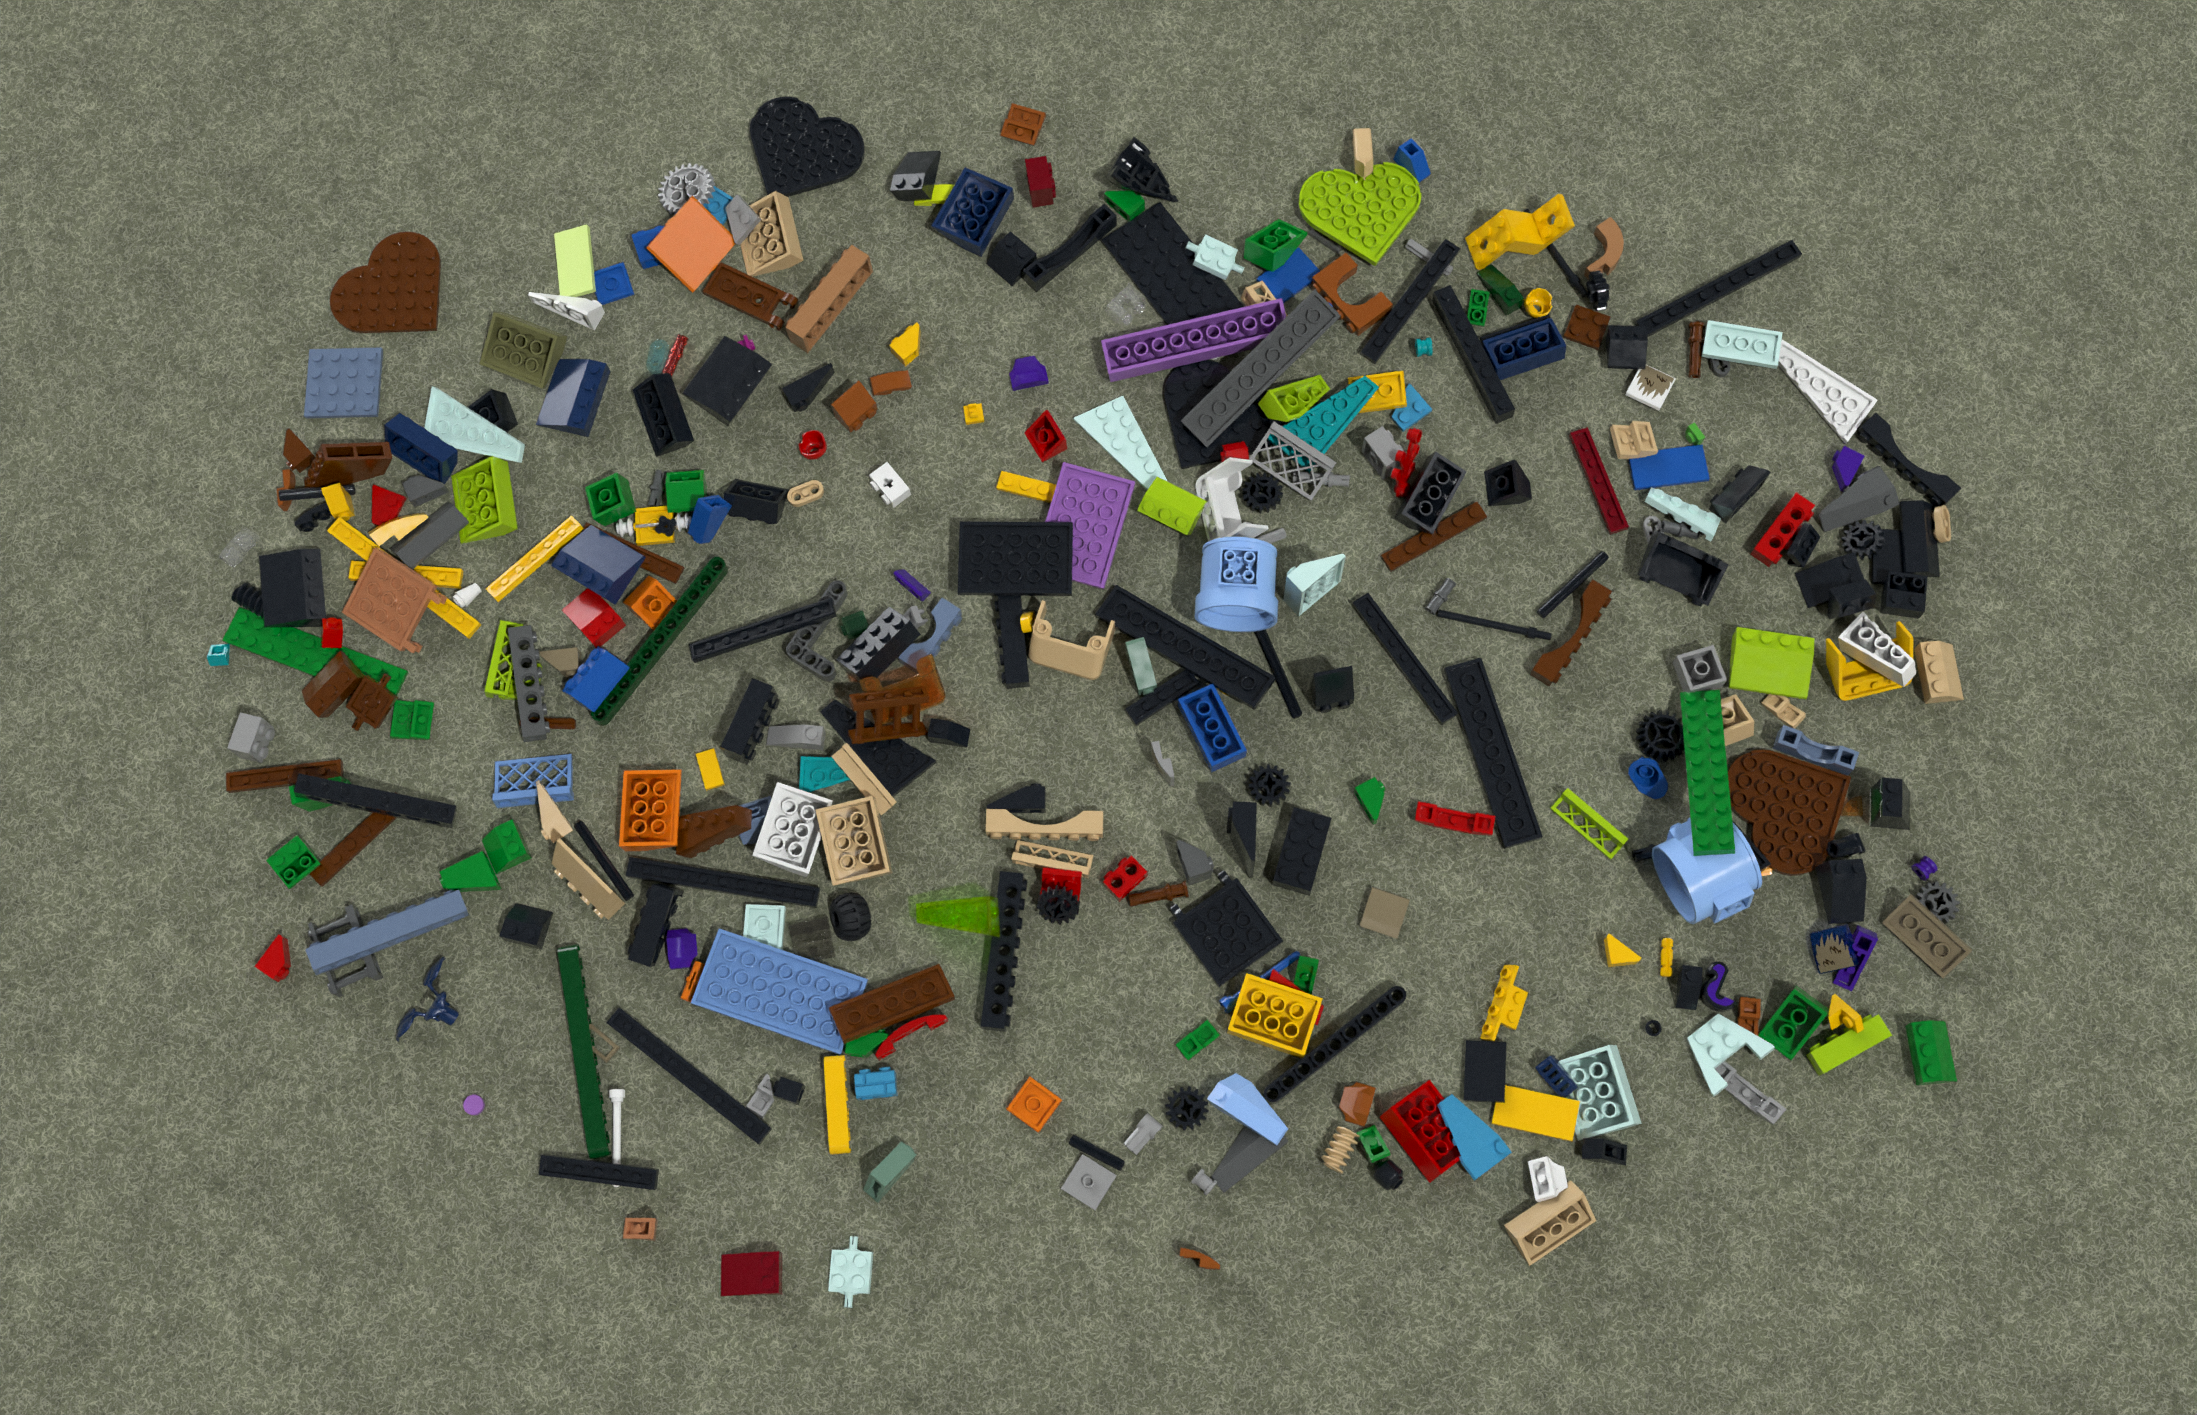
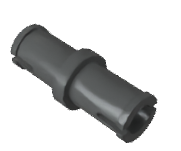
M655 470L653 485L650 486L651 494L648 507H658L660 505L662 493L665 492L664 483L667 472L663 471L662 473V470Z
M1663 520L1660 525V532L1674 534L1679 538L1684 536L1697 540V537L1700 535V531L1696 533L1691 530V526H1687L1684 523L1677 524Z
M1446 578L1441 587L1433 593L1434 596L1425 607V610L1435 615L1442 603L1448 600L1447 596L1456 586V583L1450 578Z

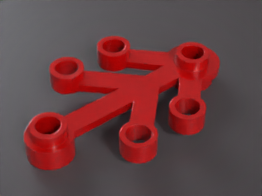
M1410 428L1407 432L1406 439L1409 440L1407 454L1405 451L1398 450L1395 456V461L1400 462L1401 469L1394 468L1391 478L1396 480L1394 492L1398 498L1406 497L1410 488V484L1407 482L1416 467V463L1413 461L1420 450L1418 443L1422 437V430L1417 428Z

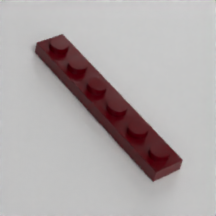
M1588 427L1571 432L1569 437L1609 534L1627 530L1629 525Z

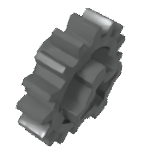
M1935 881L1933 885L1929 882L1925 887L1922 886L1919 889L1920 893L1915 895L1919 899L1918 901L1925 907L1927 906L1928 910L1944 924L1948 923L1949 919L1952 920L1956 917L1953 913L1959 912V909L1955 907L1960 904V901H1955L1958 894H1952L1953 887L1947 889L1946 883L1939 886L1938 881ZM1931 891H1936L1935 895H1928L1927 893ZM1940 911L1947 912L1945 915H1938Z

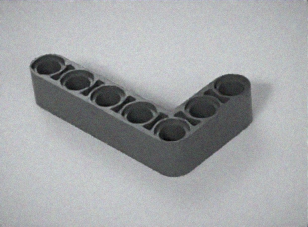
M840 580L833 581L819 601L832 598L837 612L848 596L845 584ZM836 589H843L840 594L834 593ZM831 619L822 621L817 625L813 624L798 629L786 647V652L792 662L826 682L835 679L837 675L836 669L831 661L814 652L811 648ZM805 634L811 635L807 640L802 639ZM795 649L800 650V653L797 655L791 654ZM810 659H816L814 664H807ZM825 669H832L829 674H823Z

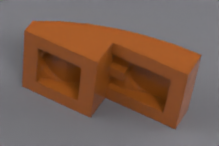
M908 370L870 377L873 396L891 394L892 391L909 390L912 387Z
M290 469L282 470L284 487L277 488L278 506L283 511H288L292 500L280 501L279 490L295 489V474Z
M1740 997L1737 1024L1758 1036L1761 999Z
M1180 1248L1181 1258L1200 1260L1199 1268L1220 1270V1264L1212 1258L1194 1250Z

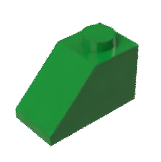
M1106 191L1104 193V201L1127 222L1133 220L1145 210L1144 198L1139 194L1136 195L1133 191Z
M1376 777L1354 788V794L1373 825L1377 823L1385 794L1383 783L1377 781Z

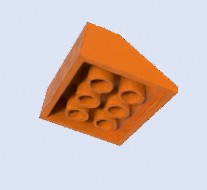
M682 770L624 771L619 847L625 852L649 851L678 846Z

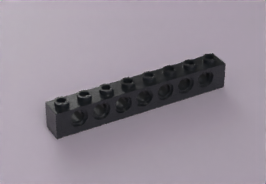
M300 773L298 774L294 789L295 796L299 798L447 828H453L457 811L456 805Z
M1000 871L981 1018V1029L1005 1032L1006 1027H1010L1011 1015L1007 1014L1008 1007L1013 1005V995H1010V990L1015 987L1016 976H1012L1013 968H1017L1018 964L1015 950L1020 947V937H1017L1018 929L1022 930L1023 918L1019 917L1020 910H1024L1025 899H1022V893L1027 890V880L1024 879L1023 873ZM1009 890H1016L1017 895L1010 898L1007 896V892ZM1007 909L1015 911L1011 917L1005 916L1004 913ZM1011 928L1013 930L1010 936L1002 935L1003 929ZM1003 947L1010 949L1009 954L1006 956L999 953ZM1001 966L1008 969L1004 975L997 973L998 968ZM998 986L1005 987V992L1001 995L994 992ZM994 1006H1002V1012L1000 1014L992 1013Z

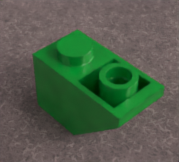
M880 1029L846 1043L845 1054L847 1056L867 1058L879 1049L889 1035L885 1033V1030Z

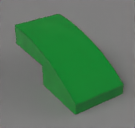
M1206 1020L1197 1029L1178 1042L1176 1046L1189 1061L1220 1037L1221 1034L1209 1020Z

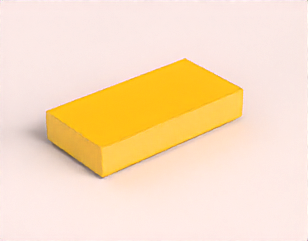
M715 749L697 753L696 757L706 791L725 785Z

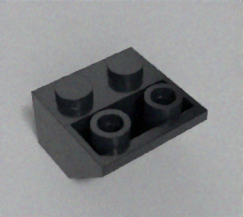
M1888 571L1882 591L1880 613L1919 619L1925 612L1928 576Z

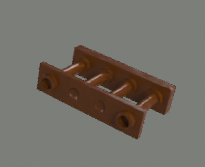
M924 686L849 694V703L852 710L856 711V729L848 730L852 744L927 735L928 732L923 721L920 722L921 704L929 703V695ZM913 705L912 723L901 724L902 706ZM894 707L893 725L883 726V708ZM875 709V727L864 728V711Z

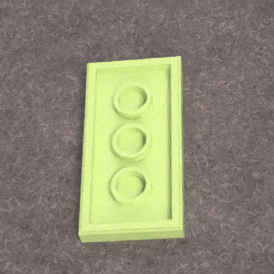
M583 225L555 233L560 296L578 297L596 292L590 227Z

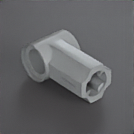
M1149 1113L1140 1120L1136 1126L1137 1128L1123 1143L1136 1156L1148 1141L1152 1140L1155 1134L1163 1128Z

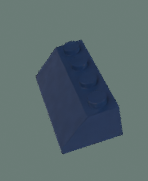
M1552 318L1483 340L1482 342L1484 350L1500 380L1565 359L1566 344Z
M401 413L384 425L385 442H389L391 454L429 479L442 482L443 484L448 481L458 463V450Z

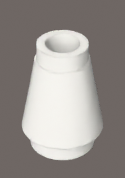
M474 583L455 592L452 598L461 609L463 607L467 608L482 591Z

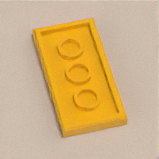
M1506 1085L1505 1103L1495 1104L1492 1124L1572 1142L1580 1101Z

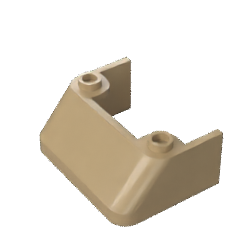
M1042 600L1028 651L1030 661L1034 664L1090 680L1099 678L1115 633V621L1111 620L1106 637H1091L1087 647L1050 637L1052 626L1048 621L1044 620L1047 612L1046 601Z

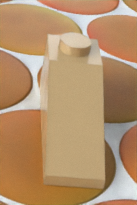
M538 780L536 781L540 820L543 828L541 833L546 840L550 839L552 843H555L559 838L561 839L573 831V829L545 787Z

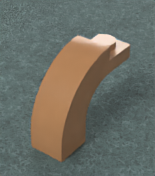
M1611 217L1596 226L1594 235L1602 243L1605 254L1586 268L1584 276L1588 280V275L1593 271L1600 270L1601 273L1604 271L1606 275H1609L1615 269L1621 257L1624 245L1623 235L1619 226Z

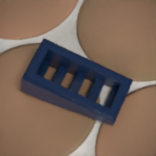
M1550 1055L1535 1067L1559 1097L1566 1098L1579 1088L1554 1055ZM1552 1064L1553 1067H1552L1551 1069H1549L1548 1071H1546L1545 1068H1546L1548 1065ZM1557 1070L1559 1073L1552 1078L1550 1075ZM1563 1077L1564 1080L1557 1085L1556 1081ZM1569 1083L1570 1086L1566 1088L1564 1091L1560 1089L1565 1084Z

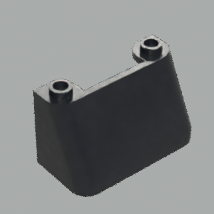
M1654 530L1637 574L1640 576L1639 579L1646 583L1655 581L1692 598V603L1701 607L1702 604L1709 605L1729 564L1709 553Z

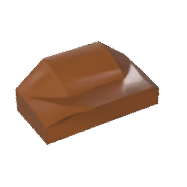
M1358 1082L1352 1086L1344 1087L1339 1108L1345 1115L1346 1122L1365 1127L1375 1087Z

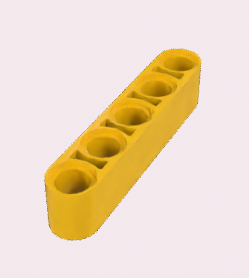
M845 1055L824 1057L830 1155L851 1153L849 1148V1141H851L850 1128H848L849 1108H847L846 1103L848 1101V1092L845 1086V1081H847L846 1069L844 1068Z

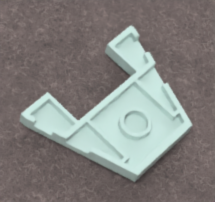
M1720 1014L1714 1016L1687 1038L1713 1097L1728 1086V1083L1715 1070L1721 1063L1744 1045H1747L1760 1060L1775 1048L1771 1043Z

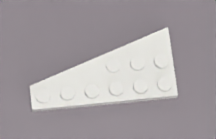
M1781 341L1778 366L1841 440L1847 444L1873 408L1877 399L1786 341Z

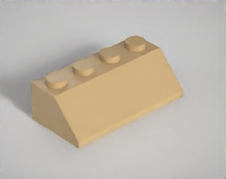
M1572 1181L1567 1183L1568 1188L1559 1192L1557 1197L1536 1203L1504 1225L1509 1237L1529 1266L1596 1221L1585 1194Z

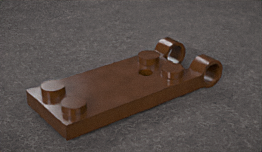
M720 262L703 290L704 295L766 323L771 328L776 326L778 331L781 330L785 323L780 317L772 315L779 302H782L785 306L789 303V308L792 309L798 302L794 295L775 288ZM759 298L763 300L761 303H756V300Z

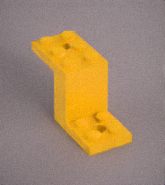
M1557 194L1533 213L1503 209L1468 235L1465 240L1476 269L1481 270L1507 251L1530 255L1538 254L1575 227L1564 196ZM1553 216H1555L1554 224L1551 223ZM1487 240V241H1488V244H1487L1486 249H1485V248H1484V243H1485V241Z

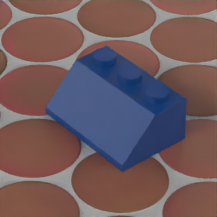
M598 646L590 653L586 662L579 666L573 678L566 682L565 688L562 691L580 706L595 712L630 667L607 650Z

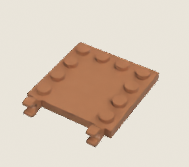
M374 548L342 613L399 651L407 649L412 653H415V651L419 653L423 646L410 640L430 600L436 604H440V602L445 604L448 597L436 592L435 590L438 586L382 549Z

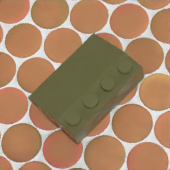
M493 312L479 364L544 389L563 354L567 336L505 312Z

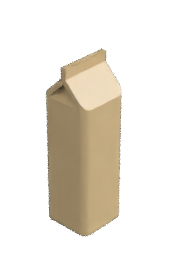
M1370 128L1353 130L1355 173L1363 177V180L1373 172V148Z

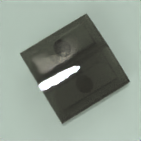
M828 916L789 924L795 955L813 961L835 957Z

